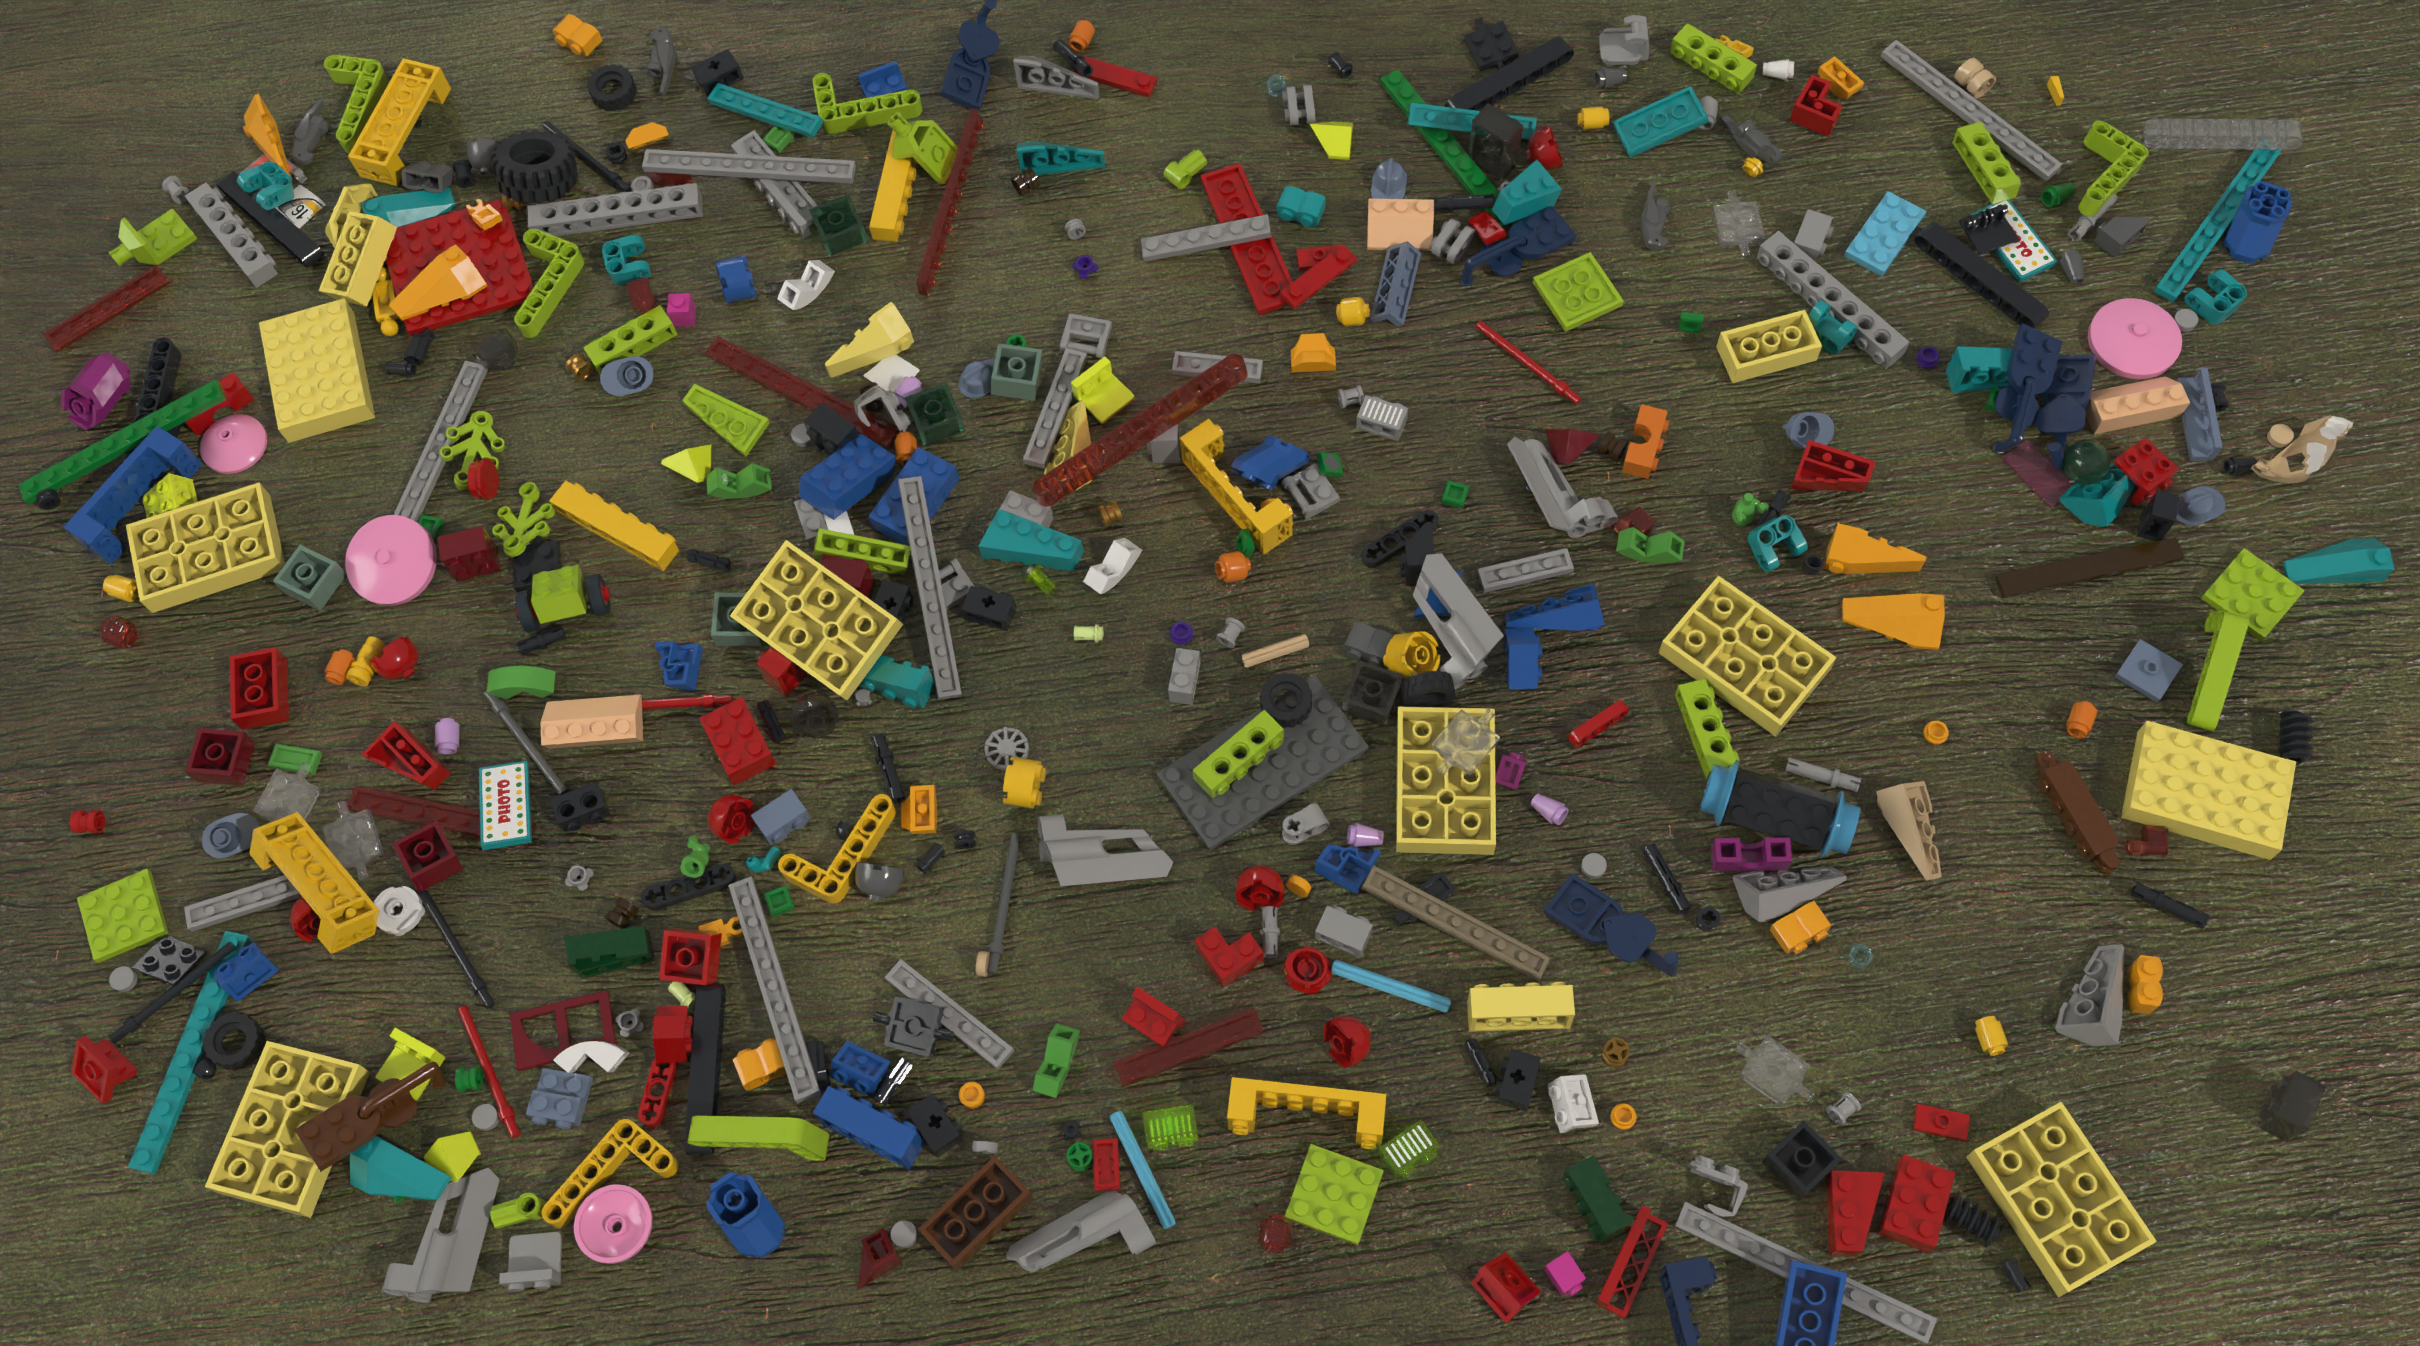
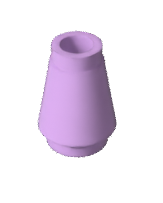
M1536 794L1531 801V806L1551 824L1560 825L1568 814V808L1565 807L1564 803L1546 796Z
M1358 823L1348 827L1347 844H1353V847L1382 845L1384 832L1382 830Z

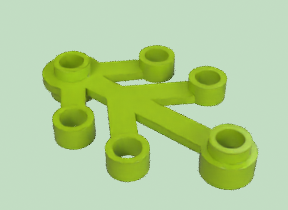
M477 411L471 415L470 422L458 428L452 426L446 430V438L450 442H456L460 436L473 431L471 438L452 447L443 446L439 451L442 460L450 461L454 456L467 450L462 469L454 476L455 486L459 490L469 489L468 469L469 465L474 462L477 452L482 459L484 457L490 458L496 463V468H499L498 459L491 456L481 441L482 434L484 433L491 442V449L494 452H502L505 448L504 440L497 437L491 428L493 418L486 411ZM485 419V421L482 423L478 422L477 420ZM455 432L457 435L450 436L449 433ZM495 443L502 444L500 447L494 446ZM446 451H449L451 453L448 456L443 455V453ZM462 476L467 477L466 480H460L459 478Z
M527 482L519 489L523 503L518 519L513 515L508 506L501 507L497 512L499 518L503 522L507 521L515 530L514 534L510 535L503 524H497L492 529L494 536L497 539L503 540V550L510 557L522 554L526 549V544L536 536L543 537L550 532V527L545 521H538L542 518L549 519L555 515V510L551 504H543L538 511L529 516L532 504L539 499L540 494L539 489L533 482ZM535 524L532 530L524 534L525 530Z

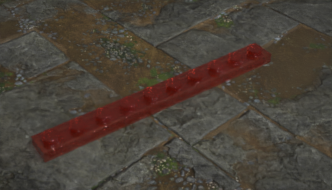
M971 108L917 278L916 284L919 295L928 296L930 288H933L935 284L934 274L940 268V255L946 248V235H949L951 232V219L956 216L957 200L961 199L962 184L967 180L968 165L972 164L973 160L972 151L978 145L977 135L983 128V119L980 118L979 109Z
M719 336L716 337L705 352L708 358L811 411H814L823 403L855 425L858 435L866 436L887 450L894 443L896 435L900 433L897 427L862 410L871 425L868 427L857 417L854 405Z

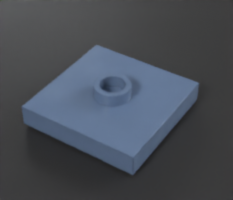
M2139 639L2115 675V678L2158 703L2183 664Z

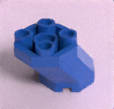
M2263 181L2248 187L2223 241L2224 247L2230 249L2229 254L2233 259L2251 264L2256 262L2257 259L2267 258L2291 209L2293 201L2287 189Z
M1267 435L1263 444L1234 459L1230 473L1247 479L1249 483L1255 486H1261L1271 491L1272 488H1275L1279 479L1306 465L1310 455L1290 443H1284L1279 438Z
M729 1172L712 1184L710 1199H708L706 1207L741 1255L764 1258L781 1246L786 1224L751 1175H739Z

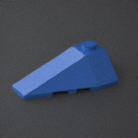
M1595 583L1565 591L1566 596L1559 599L1549 597L1545 599L1541 606L1528 605L1505 614L1506 626L1515 628L1594 631L1605 624Z

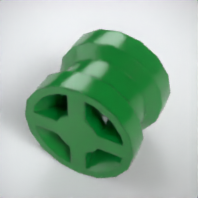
M473 1065L469 1069L457 1067L455 1071V1085L458 1092H465L467 1089L481 1090L483 1074L479 1065Z
M1077 1142L1068 1148L1067 1160L1074 1171L1085 1172L1093 1164V1154L1087 1144Z

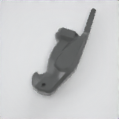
M657 28L650 36L651 42H656L652 50V62L648 64L647 72L653 78L662 79L660 94L664 97L672 78L676 51L669 30Z
M319 99L309 112L306 113L294 132L291 156L298 165H307L313 160L314 155L309 152L317 147L321 135L326 134L329 130L328 123L323 118L317 117L325 105L323 99Z
M1728 115L1721 118L1722 123L1733 135V139L1750 157L1764 160L1770 165H1776L1782 160L1783 154L1778 147L1771 145V141L1762 132L1755 129L1754 122L1751 119L1744 121L1739 126Z
M1653 180L1646 199L1640 226L1647 248L1658 251L1664 249L1668 242V238L1663 237L1661 232L1665 225L1666 216L1670 213V203L1668 200L1657 198V200L1653 199L1657 182Z

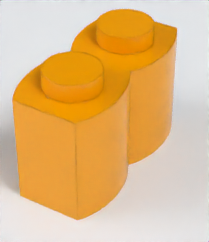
M567 14L552 30L555 35L554 39L560 46H566L576 55L585 57L603 41L595 27L582 22L572 14Z
M1812 901L1772 924L1770 931L1786 954L1791 952L1798 954L1808 947L1806 943L1812 940L1819 942L1829 935L1827 931L1830 929L1831 924L1816 902Z
M2140 955L2129 966L2127 979L2131 989L2128 992L2127 1004L2130 1012L2149 1015L2160 1006L2163 999V990L2159 981L2162 977L2163 967L2159 957Z
M775 1038L763 1041L757 1049H744L733 1059L746 1091L755 1089L770 1080L787 1074Z

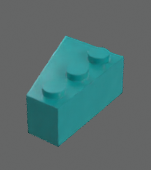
M1536 160L1500 191L1492 211L1506 225L1538 213L1550 206L1554 207L1562 188L1540 162Z
M881 655L861 681L860 686L870 692H879L889 700L897 699L902 701L909 708L915 709L917 707L923 710L935 688L929 667L922 665L921 669L911 667V662L904 661L903 665L893 662V658Z

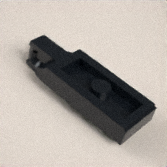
M1442 871L1418 888L1441 901L1446 900L1456 892V888ZM1402 909L1392 919L1398 927L1408 919L1412 923L1419 920V918Z

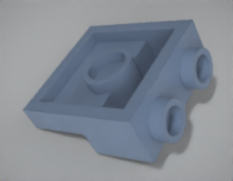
M543 1068L537 1090L532 1091L525 1115L531 1118L532 1123L538 1125H546L547 1122L556 1123V1127L567 1130L571 1126L580 1127L593 1078L587 1075Z

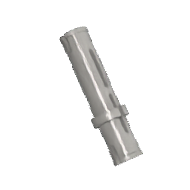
M2115 194L2095 216L2081 215L2078 218V223L2068 231L2069 238L2074 240L2078 235L2075 241L2081 240L2085 233L2091 231L2095 227L2096 222L2117 201V195Z
M1789 757L1785 772L1830 784L1832 788L1838 786L1856 793L1861 782L1860 777L1841 773L1839 769L1831 770Z

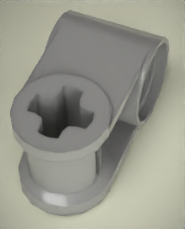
M1313 803L1285 818L1283 821L1282 837L1286 843L1296 845L1314 835L1322 833L1329 827L1330 823L1319 805Z

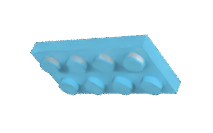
M1888 191L1849 245L1844 257L1883 277L1927 211Z

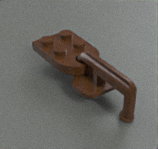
M430 1062L402 1080L391 1078L371 1090L368 1098L364 1096L348 1097L294 1130L318 1169L322 1172L374 1139L381 1126L397 1128L411 1120L416 1115L418 1106L410 1094V1090L432 1078L430 1081L431 1087L434 1089H442L446 1085V1081L439 1065L436 1062Z

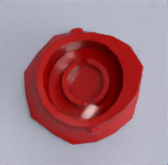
M484 457L482 460H476V462H472L469 465L468 487L475 499L483 498L486 501L493 499L497 494L499 477L494 462L490 458Z
M1304 946V948L1295 950L1287 956L1283 973L1289 986L1294 990L1305 994L1317 993L1331 980V962L1316 948Z

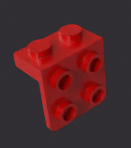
M2141 439L2114 460V464L2140 487L2131 498V501L2136 506L2144 501L2148 503L2156 491L2168 489L2174 482L2172 480L2173 476L2179 470L2148 439Z

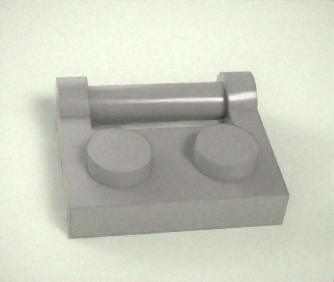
M1069 313L1060 343V351H1065L1068 348L1096 355V358H1103L1112 329V321ZM1076 338L1098 342V346L1070 342V339Z
M1316 463L1293 476L1284 478L1281 482L1284 489L1289 490L1301 507V513L1306 519L1340 501L1339 495L1327 478L1320 474V469ZM1299 483L1302 485L1314 502L1313 505L1307 502L1296 485Z
M956 558L949 561V565L939 570L940 580L953 572L957 574V576L942 584L946 611L965 600L970 586H974Z

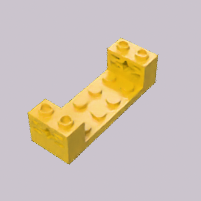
M402 59L348 155L360 177L398 187L402 180L401 171L405 169L398 156L402 146L427 101L443 105L451 90L440 67Z
M1207 419L1180 437L1182 461L1240 529L1249 528L1254 545L1265 555L1293 535V511L1287 503L1283 504L1279 498L1258 512L1251 502L1247 503L1241 490L1237 486L1233 487L1229 482L1227 474L1223 470L1219 471L1215 466V462L1224 457V433L1218 424L1214 425L1210 419Z
M298 812L253 829L250 847L251 857L262 870L277 865L320 917L321 921L317 938L330 954L375 935L380 910Z
M1232 1077L1227 1121L1228 1129L1233 1130L1234 1134L1248 1135V1132L1254 1133L1257 1103H1262V1106L1267 1108H1276L1277 1105L1287 1106V1109L1301 1111L1302 1108H1311L1313 1112L1322 1114L1328 1113V1110L1338 1111V1114L1342 1116H1353V1113L1358 1114L1356 1144H1361V1148L1376 1149V1146L1381 1147L1386 1094Z

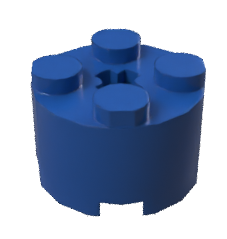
M746 255L715 262L726 303H734L757 297L754 285L749 284L753 283L751 271L745 269L748 267Z

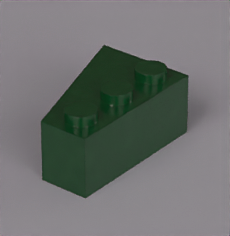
M636 925L625 929L564 936L568 965L582 979L654 961L651 936L644 926Z
M1595 1156L1566 1168L1564 1172L1565 1177L1563 1178L1564 1185L1569 1193L1573 1191L1577 1199L1575 1202L1576 1208L1581 1216H1586L1590 1224L1587 1228L1593 1240L1598 1239L1600 1245L1629 1232L1635 1221L1631 1215L1625 1216L1620 1206L1623 1202L1619 1195H1614L1609 1186L1610 1181Z

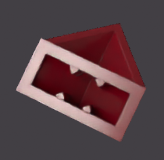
M1545 429L1551 454L1557 465H1569L1599 438L1597 433L1571 429Z
M884 1227L861 1241L863 1250L857 1290L903 1263Z

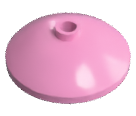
M233 414L225 416L214 422L203 434L200 442L201 458L209 468L219 473L233 474L244 471L253 466L265 452L267 446L266 430L257 419L249 415Z
M608 1185L594 1191L580 1205L575 1217L574 1235L579 1248L589 1258L600 1263L614 1264L628 1260L643 1248L650 1236L653 1223L651 1208L644 1196L629 1186ZM621 1223V1230L615 1232V1226Z

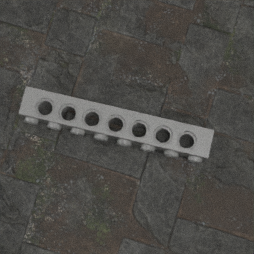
M697 183L528 206L529 230L538 229L553 236L703 217L702 195Z
M1777 231L1760 245L1756 257L1759 262L1775 273L1778 279L1783 280L1789 285L1793 292L1803 297L1811 307H1814L1820 300H1823L1831 306L1829 315L1841 324L1846 320H1850L1858 326L1852 340L1861 350L1867 352L1877 364H1881L1887 369L1905 354L1910 343L1905 337L1780 231Z

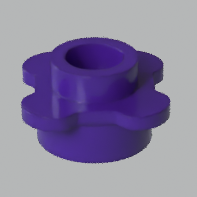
M1086 255L1080 256L1072 264L1073 269L1078 271L1080 278H1087L1090 273L1097 272L1098 265L1094 264L1092 258Z

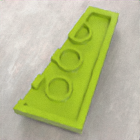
M696 384L691 387L682 400L689 410L745 457H747L770 424L768 418Z

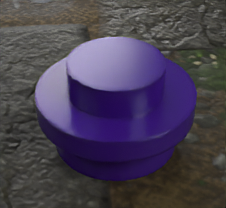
M1928 346L1919 350L1916 360L1924 368H1934L1937 366L1940 356L1935 348Z
M1178 622L1172 626L1170 638L1178 645L1187 644L1193 638V629L1185 622Z

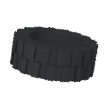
M604 65V67L598 68L589 77V82L587 83L588 91L594 104L605 111L624 109L635 99L634 97L637 93L631 73L621 65ZM618 81L622 84V88L616 93L604 94L602 92V88L610 82Z
M1444 671L1419 673L1404 680L1401 684L1405 707L1439 708L1448 704L1456 696L1452 676Z
M1286 672L1274 675L1262 686V692H1260L1261 712L1265 710L1282 728H1292L1297 724L1300 725L1309 717V712L1311 713L1312 691L1309 688V684L1301 676L1298 677L1294 673L1287 674ZM1282 690L1294 692L1298 697L1296 707L1288 711L1279 709L1274 702L1278 692Z
M240 1012L226 1013L227 1015H221L216 1021H213L209 1029L206 1030L205 1038H203V1049L207 1053L208 1059L224 1069H244L249 1064H253L256 1058H259L261 1055V1051L265 1046L264 1030L257 1021L246 1014L243 1015ZM232 1030H242L246 1035L244 1047L235 1053L226 1052L222 1045L225 1035Z

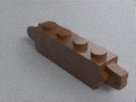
M2050 750L2038 754L2034 760L2040 771V776L2037 779L2041 791L2047 794L2053 811L2059 814L2064 822L2065 831L2073 837L2079 854L2085 857L2088 863L2093 861L2096 867L2100 869L2099 872L2101 874L2110 875L2120 865L2118 856L2114 851L2118 845L2119 838L2073 763L2067 761L2060 763Z

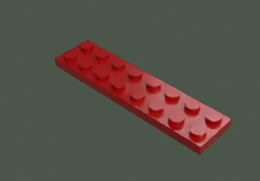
M1240 163L1200 175V181L1219 224L1263 215ZM1273 236L1271 238L1229 245L1258 315L1289 306L1279 295L1280 291L1293 281Z

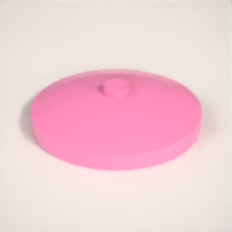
M2126 298L2112 301L2096 313L2089 326L2088 343L2097 361L2112 373L2130 379H2149L2163 374L2175 363L2182 348V335L2173 317L2160 306L2142 299Z
M399 515L381 516L362 526L352 538L345 559L347 577L355 591L373 603L385 606L404 604L420 595L430 583L436 569L437 552L429 532L416 521Z

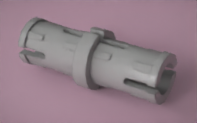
M1273 906L1262 908L1263 924L1262 929H1260V935L1263 941L1264 958L1278 957L1277 940L1280 935V929L1277 925L1278 909L1277 907L1273 908Z

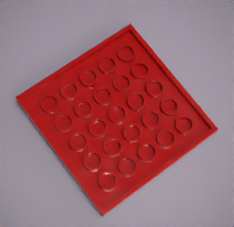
M502 198L483 204L484 206L490 204L500 213L503 220L485 231L473 221L467 208L396 229L386 257L396 296L438 255L455 244L469 257L487 284V287L468 299L462 300L459 298L450 301L447 306L442 307V305L429 308V311L405 319L404 322L409 336H413L411 333H423L427 327L431 331L525 302L534 286L509 211L503 206Z

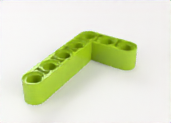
M331 55L324 60V67L331 79L337 83L355 85L336 132L337 140L344 151L349 154L378 104L388 82V77L377 60Z
M819 73L813 78L818 116L823 120V131L828 134L886 124L890 120V116L896 112H900L905 119L916 118L923 112L920 95L915 90H905L837 104L831 77L826 73Z
M2095 121L2084 139V144L2113 164L2088 188L2078 205L2079 211L2086 216H2095L2139 171L2149 154L2145 146L2104 121Z
M538 229L526 231L523 235V241L532 256L547 261L550 264L514 318L521 334L526 338H533L538 335L584 265V259L576 244Z
M2211 611L2209 613L2204 631L2212 633L2213 637L2188 714V725L2212 732L2215 730L2245 638L2249 618L2225 611Z
M692 1116L687 1143L702 1147L788 1149L808 1160L825 1161L830 1134L799 1118Z

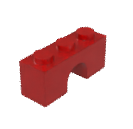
M234 372L219 380L226 400L186 421V424L197 436L205 432L215 422L213 415L218 409L229 406L236 412L255 400Z

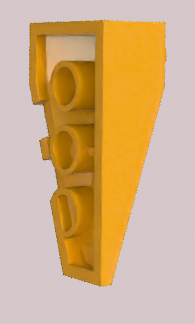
M256 94L244 115L246 124L243 126L244 132L248 138L252 137L258 148L271 162L279 165L291 177L277 123L261 96Z
M455 244L438 255L389 304V307L401 320H405L429 311V308L438 305L444 307L449 305L450 301L459 298L462 300L468 299L487 287V284L469 257Z
M1838 523L1828 544L1823 569L1830 570L1836 574L1920 571L1926 561V556L1903 546H1890L1887 544L1888 540L1882 537L1878 540L1869 537L1868 531L1861 528Z
M1918 593L1843 598L1842 621L1867 631L1879 632L1886 635L1885 637L1888 639H1898L1906 642L1907 646L1913 648L1938 650L1940 647L1945 617L1944 595Z

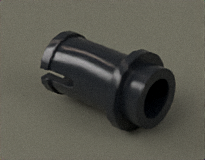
M1338 52L1330 55L1328 62L1338 71V75L1348 78L1353 72L1352 64L1346 62Z
M410 360L405 362L388 361L385 367L387 375H404L407 378L415 376L417 371L416 364Z
M2230 457L2224 461V471L2230 475H2235L2238 472H2254L2251 467L2257 463L2255 457L2241 459Z
M934 843L922 857L917 858L915 865L924 874L928 871L931 872L933 865L946 852L939 844Z
M2012 1257L2001 1263L2003 1268L2001 1271L2007 1274L2018 1294L2033 1285L2019 1265L2021 1261H2017L2015 1257Z

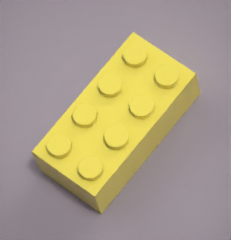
M349 211L319 291L336 300L345 298L347 303L367 307L397 227L378 216Z
M1802 310L1721 332L1716 347L1732 383L1817 361L1822 345L1806 311Z
M1554 982L1550 986L1528 983L1523 987H1515L1514 984L1510 983L1490 988L1486 984L1476 985L1474 988H1470L1467 1000L1469 1032L1570 1029L1575 1016L1573 985H1566L1564 982Z

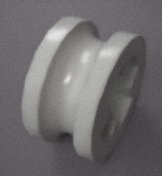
M1072 219L1064 227L1068 237L1072 240L1081 238L1086 232V228L1080 219Z

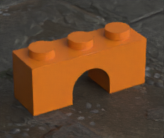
M1641 404L1633 434L1643 437L1647 442L1644 444L1630 442L1622 469L1623 473L1649 479L1650 472L1656 471L1659 458H1655L1656 452L1661 453L1664 439L1660 437L1662 433H1667L1670 420H1666L1668 411Z

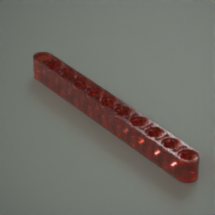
M1239 354L1227 356L1038 478L1033 483L1032 490L1039 504L1042 506L1055 504L1243 382L1248 376L1243 357Z

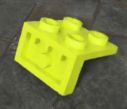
M1103 357L1071 382L1073 396L1078 401H1084L1086 409L1101 424L1135 399L1134 394L1112 374L1111 362L1106 357Z
M168 473L143 496L147 518L198 502L193 479Z
M394 1028L390 1037L396 1041L395 1048L377 1073L376 1079L381 1082L391 1078L402 1080L430 1062H436L440 1067L446 1057L432 1047ZM432 1078L409 1091L414 1100L419 1099Z

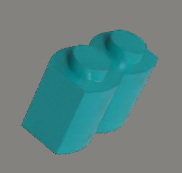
M1285 186L1276 206L1277 216L1284 221H1298L1306 227H1317L1326 208V197L1315 192H1305L1296 187Z

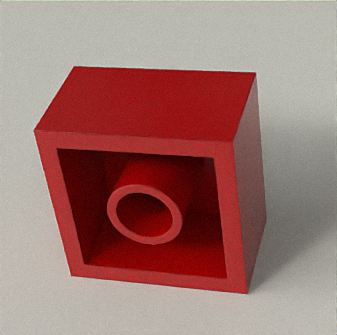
M676 927L664 930L659 980L698 985L716 983L722 933Z

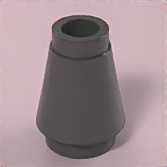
M1600 68L1594 72V84L1597 88L1605 89L1625 82L1627 79L1626 70Z
M2076 249L2062 253L2059 263L2071 284L2083 282L2085 279L2082 254L2078 253Z

